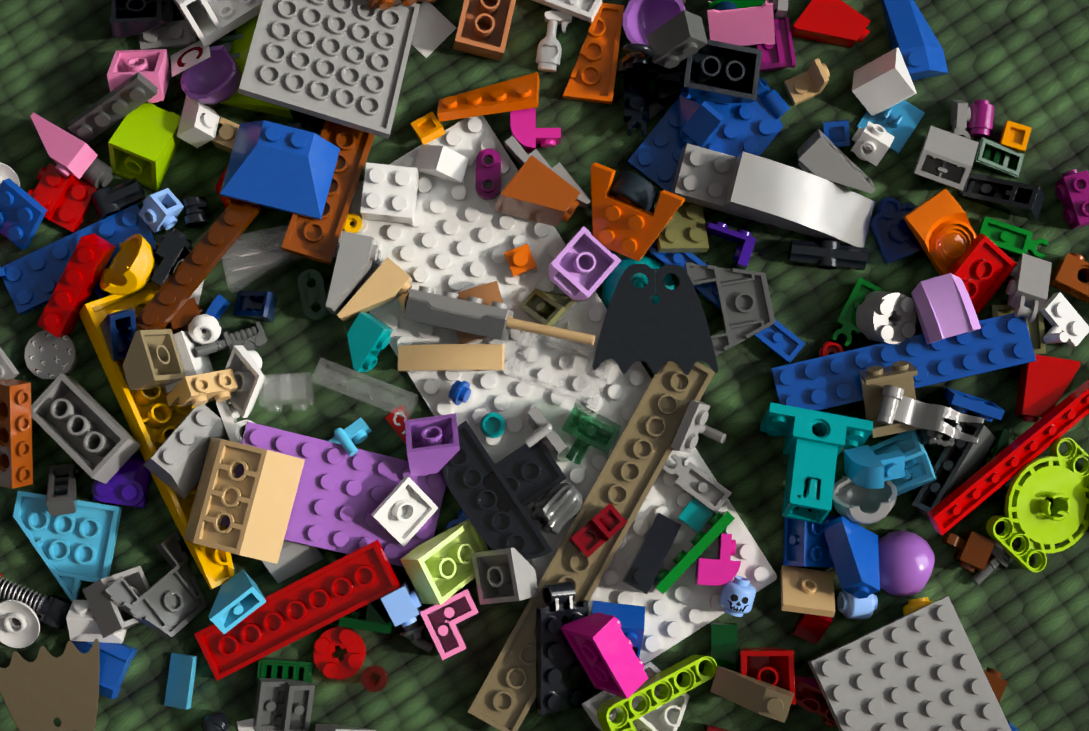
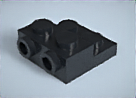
M173 229L172 232L168 231L166 236L162 235L156 244L157 250L155 253L163 260L154 266L151 273L153 276L151 281L160 288L193 249L191 246L192 241L177 229Z

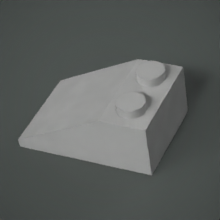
M819 129L797 150L798 165L803 171L807 173L812 172L815 176L871 194L875 191L872 180Z
M346 231L342 232L326 302V308L331 314L337 315L373 272L374 265L379 264L381 250H379L374 237Z

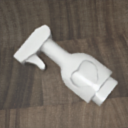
M551 10L544 14V19L548 23L546 37L539 42L536 56L538 70L545 72H556L557 66H560L562 48L556 38L557 25L561 24L562 33H566L567 25L572 23V15Z

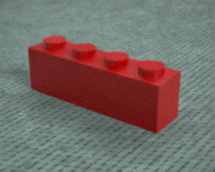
M95 233L80 238L37 323L38 326L57 338L72 333L80 318V310L88 302L116 246Z

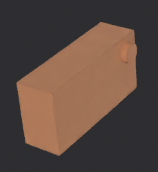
M464 0L453 50L501 61L506 47L516 0Z

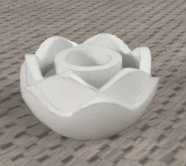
M202 314L192 319L188 325V332L196 343L205 345L213 343L219 338L221 327L215 317Z

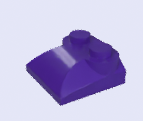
M133 454L106 484L95 480L92 485L93 501L146 508L152 475L144 466L145 460L143 456Z

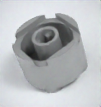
M873 291L868 293L864 297L866 299L857 307V328L870 341L898 344L915 334V303L912 298L904 294Z

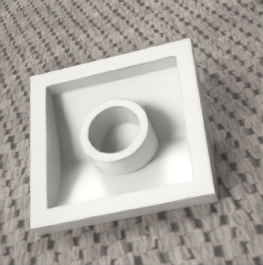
M406 475L371 515L384 530L404 547L435 513L438 507Z

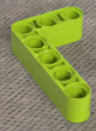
M691 655L648 678L628 699L616 695L603 702L597 709V718L602 730L636 731L633 724L634 720L712 679L717 672L716 661L709 656ZM703 661L704 669L700 673L698 667L700 662ZM681 672L683 678L682 682L678 685L676 679ZM659 684L661 691L656 697L654 689ZM637 696L639 702L637 707L633 709L632 700ZM615 708L616 717L613 721H610L609 713Z

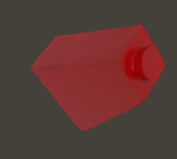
M811 0L793 25L791 34L793 37L852 48L857 41L861 44L870 32L866 28L871 21L842 0Z
M1035 354L1036 361L1021 364L1015 416L1022 417L1023 422L1034 424L1044 417L1058 403L1079 369L1081 361Z

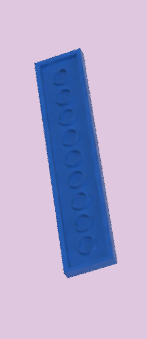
M1014 313L980 320L981 329L977 331L963 333L926 345L924 335L919 334L906 338L905 341L898 344L880 343L771 368V373L779 404L819 411L863 401L859 372L866 371L871 366L886 367L891 366L897 361L911 362L918 371V375L913 376L916 389L1034 362L1036 357L1025 317L1020 316L1017 318L1014 317Z

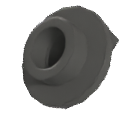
M415 621L399 632L400 636L409 639L414 646L428 653L431 652L434 644L421 637L424 624H418Z

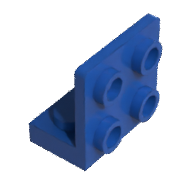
M827 515L820 524L784 517L783 566L835 567L823 532V525L841 516Z

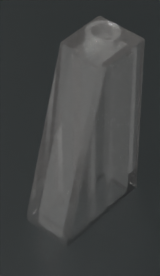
M289 224L239 236L222 257L227 286L232 293L238 292L302 258V256L281 250Z

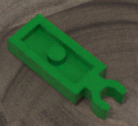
M986 216L982 218L977 236L979 233L986 235L1002 251L1019 257L1023 253L1027 254L1029 252L1031 256L1042 259L1045 254L1037 251V245L1046 247L1049 244L1045 239L1032 240L1033 232Z
M860 277L857 279L835 321L841 328L832 334L831 341L834 342L838 335H843L845 337L843 347L846 348L850 345L852 341L851 332L857 335L860 333L856 325L858 305L863 303L866 299L864 297L868 293L882 291L881 288Z

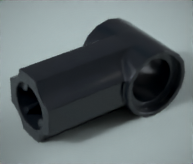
M133 178L114 188H103L91 194L92 201L101 220L146 198L144 189L137 178Z

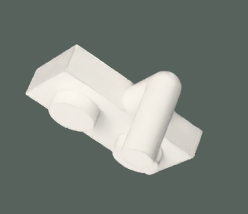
M1061 292L1054 293L1040 310L1042 315L1052 325V328L1043 337V341L1046 344L1066 342L1069 347H1076L1089 332L1087 323Z

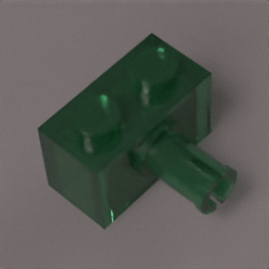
M575 401L561 429L576 437L566 458L572 461L578 452L574 463L580 465L590 445L608 454L620 433L621 426Z

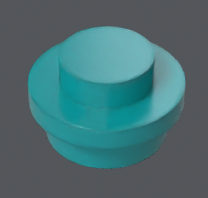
M492 412L486 414L481 419L480 429L486 437L498 438L504 433L506 423L500 414Z

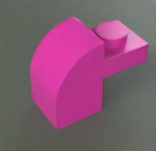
M536 108L510 111L511 136L513 135L525 152L531 153L534 151L536 144H541V147L552 148L556 144H561V128H536Z
M721 533L718 536L717 559H696L695 584L723 585L735 577L740 568L741 561L730 560L731 555H735L736 540H732V534Z

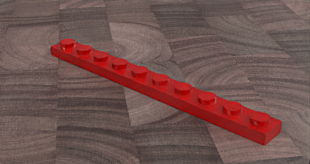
M1089 379L931 509L927 515L935 531L940 535H944L1017 474L1026 464L1030 463L1089 414Z

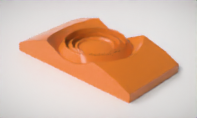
M946 188L903 217L940 276L948 274L977 237L965 211Z

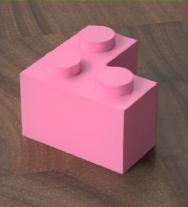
M468 588L454 594L441 605H431L420 611L442 660L466 649V644L456 624L479 613Z

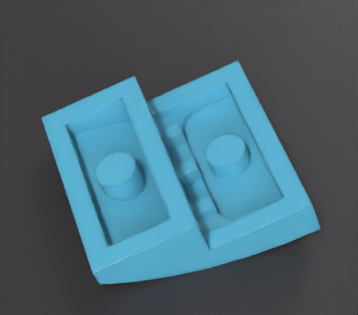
M916 430L906 431L870 447L875 455L899 450L905 455V477L890 480L896 486L897 496L937 480L927 452Z

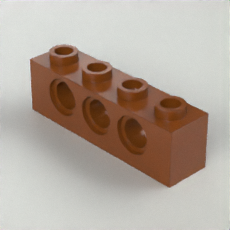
M1066 253L1059 257L1050 277L1049 285L1089 304V263L1084 261L1085 258L1077 253ZM1078 272H1082L1085 275V283L1079 281L1077 277Z
M3 379L0 380V486L14 489L33 484L31 382Z

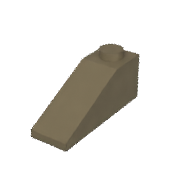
M721 666L717 668L710 692L753 712L783 723L786 721L794 697V692Z

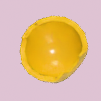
M134 234L123 243L120 242L119 247L121 249L115 255L108 268H105L100 279L102 290L115 295H128L143 288L150 280L155 266V257L151 245L141 234Z

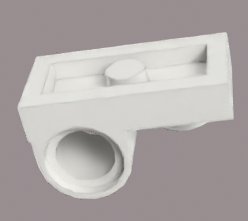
M228 400L216 402L229 440L241 443L243 439L242 432L246 427V423L255 422L250 420L237 422L236 418H239L240 415Z

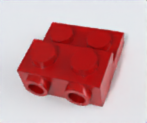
M50 163L48 167H43L39 171L37 179L40 182L36 189H30L28 194L47 209L44 216L45 219L75 233L93 203L91 194L99 189L71 174L66 177L55 168V165Z

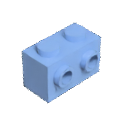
M406 581L400 584V588L381 597L395 627L401 624L404 628L417 621L416 618L419 615L420 606H422L416 590L411 591Z

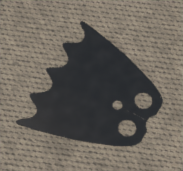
M632 264L624 271L616 286L603 321L594 356L593 370H596L606 359H613L623 374L627 373L636 361L646 362L653 374H657L663 364L668 361L675 362L685 375L690 373L692 367L698 361L706 362L715 373L718 372L714 346L703 308L689 275L681 266L664 265L659 269H652L646 264ZM643 273L646 275L648 283L644 288L639 289L633 286L631 279L634 274ZM672 273L679 277L680 284L677 288L668 289L665 287L663 280L667 274ZM655 279L656 295L660 297V302L657 304L651 301V297L655 295Z

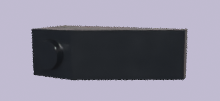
M969 173L963 191L960 190L958 194L959 197L1013 216L1038 220L1045 199L1040 186Z
M658 513L622 581L647 594L677 536L681 524Z

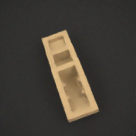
M398 345V371H504V345Z

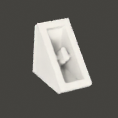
M420 145L414 167L419 172L462 184L469 159L445 146Z

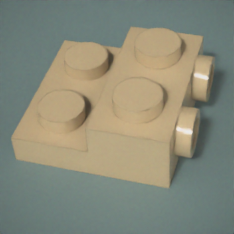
M226 369L185 376L166 396L169 406L179 405L180 407H186L192 404L193 407H198L214 400L217 403L224 402L230 399L231 394L239 387L233 370Z

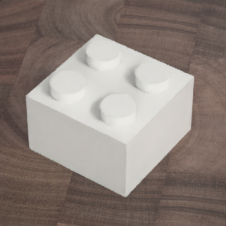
M366 162L360 210L363 219L414 224L419 181L418 169L415 167Z

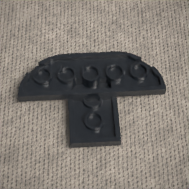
M465 420L457 427L460 450L443 467L444 478L450 492L480 537L493 550L514 547L526 560L550 553L553 550L524 507L557 484L566 480V476L541 440L530 448L527 444H524L495 464Z

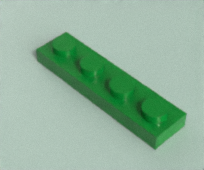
M728 511L723 514L718 512L708 522L711 527L705 533L700 531L690 541L693 546L687 552L682 550L672 560L675 565L669 571L665 568L655 578V581L658 583L654 587L661 594H664L735 518Z

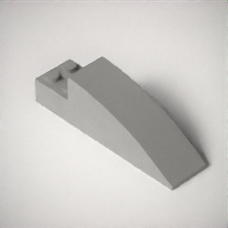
M688 143L681 150L671 193L685 198L684 202L822 240L836 241L840 245L863 248L875 201L836 183L744 151L735 157Z

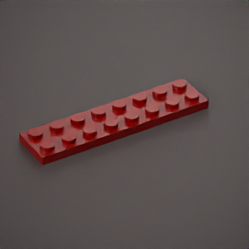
M376 540L265 597L267 602L227 633L223 634L215 624H212L194 635L216 681L395 591L401 585L379 541Z

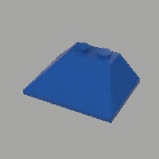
M265 120L240 123L220 196L321 221L340 148L313 132Z

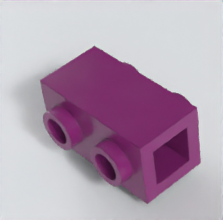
M1077 169L1067 171L1062 174L1063 178L1056 182L1055 191L1058 199L1062 200L1065 209V221L1070 224L1071 229H1076L1089 225L1088 170L1079 173Z

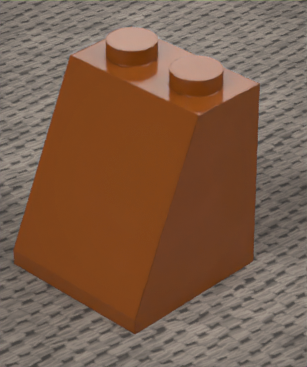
M531 155L501 192L494 210L557 227L561 221L566 223L575 212L574 210L579 205V202L576 200L581 192Z

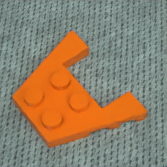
M595 162L591 165L593 237L607 249L639 261L658 238L666 224L672 219L677 209L684 203L685 198L663 190L660 192L654 213L641 209L609 195L616 170Z

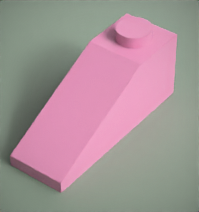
M33 112L30 117L49 157L57 164L55 168L66 177L71 174L80 179L98 155L84 141Z

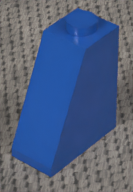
M843 516L824 524L823 532L842 590L859 599L867 598L869 595L880 591L878 535Z

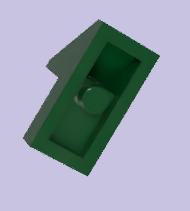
M377 599L367 604V611L359 608L341 617L338 626L390 634L393 622L385 607Z

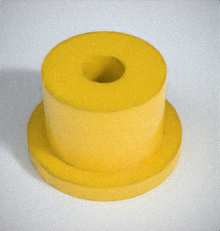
M349 213L344 230L357 233L362 227V219L355 213Z

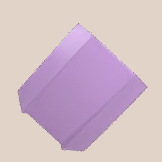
M583 226L549 264V277L572 300H587L621 262V259L612 254Z
M949 273L920 281L911 292L926 345L981 329L975 309L961 278Z

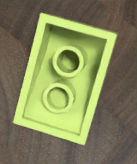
M467 519L418 545L400 560L422 604L441 605L475 578L471 553L488 551L489 549L470 520Z

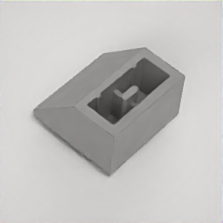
M930 126L912 173L963 191L973 166L979 142Z

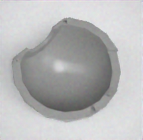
M844 475L842 479L834 483L832 506L841 516L856 524H872L886 517L893 508L897 498V489L890 480L884 481V488L881 489L860 487L854 484L847 475Z

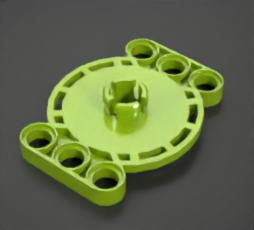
M1061 436L1049 446L1051 456L1032 460L1014 476L1006 494L1005 516H992L986 524L989 536L1018 564L1031 572L1042 571L1047 564L1046 553H1056L1071 547L1084 535L1089 527V455L1073 439ZM1065 441L1068 446L1067 451L1064 455H1060L1059 445ZM1079 458H1082L1084 466L1080 471H1077L1075 463ZM1046 497H1049V498H1052V499H1053V507H1052L1051 510H1050L1051 502L1048 501V500H1045ZM999 521H1003L1005 525L1004 531L997 535L995 526ZM1019 537L1021 539V546L1018 550L1014 551L1012 542L1015 538ZM1066 540L1065 543L1055 547V544ZM1036 553L1038 561L1031 567L1029 565V557Z

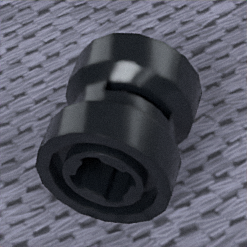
M194 196L181 200L184 206L183 209L186 212L184 217L186 227H200L210 224L209 214L206 213L208 206L206 197Z

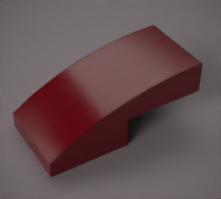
M609 503L576 532L569 541L587 559L620 530L627 521Z

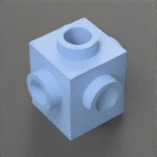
M166 188L145 198L143 201L144 206L140 210L139 216L154 233L162 229L169 230L177 223L178 220L176 218L184 206L169 188Z

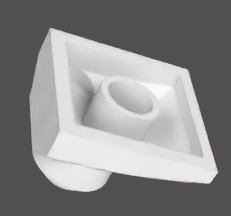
M243 345L233 347L225 370H233L239 387L231 394V398L228 401L242 418H247L254 407L265 376L260 370L262 359L259 354L254 350H246Z

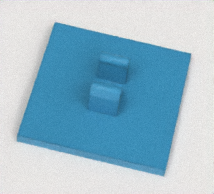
M904 100L875 116H871L866 111L856 128L861 127L864 129L868 122L881 125L887 133L895 137L889 149L899 154L925 113Z

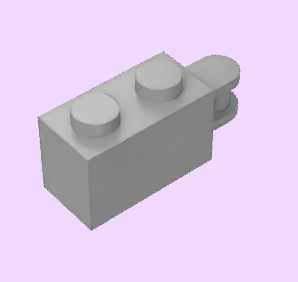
M1023 253L1017 262L1014 261L1017 263V266L1009 274L1012 277L1006 288V294L1009 295L1007 306L1015 308L1014 317L1019 318L1022 316L1028 318L1029 322H1033L1048 298L1052 263Z

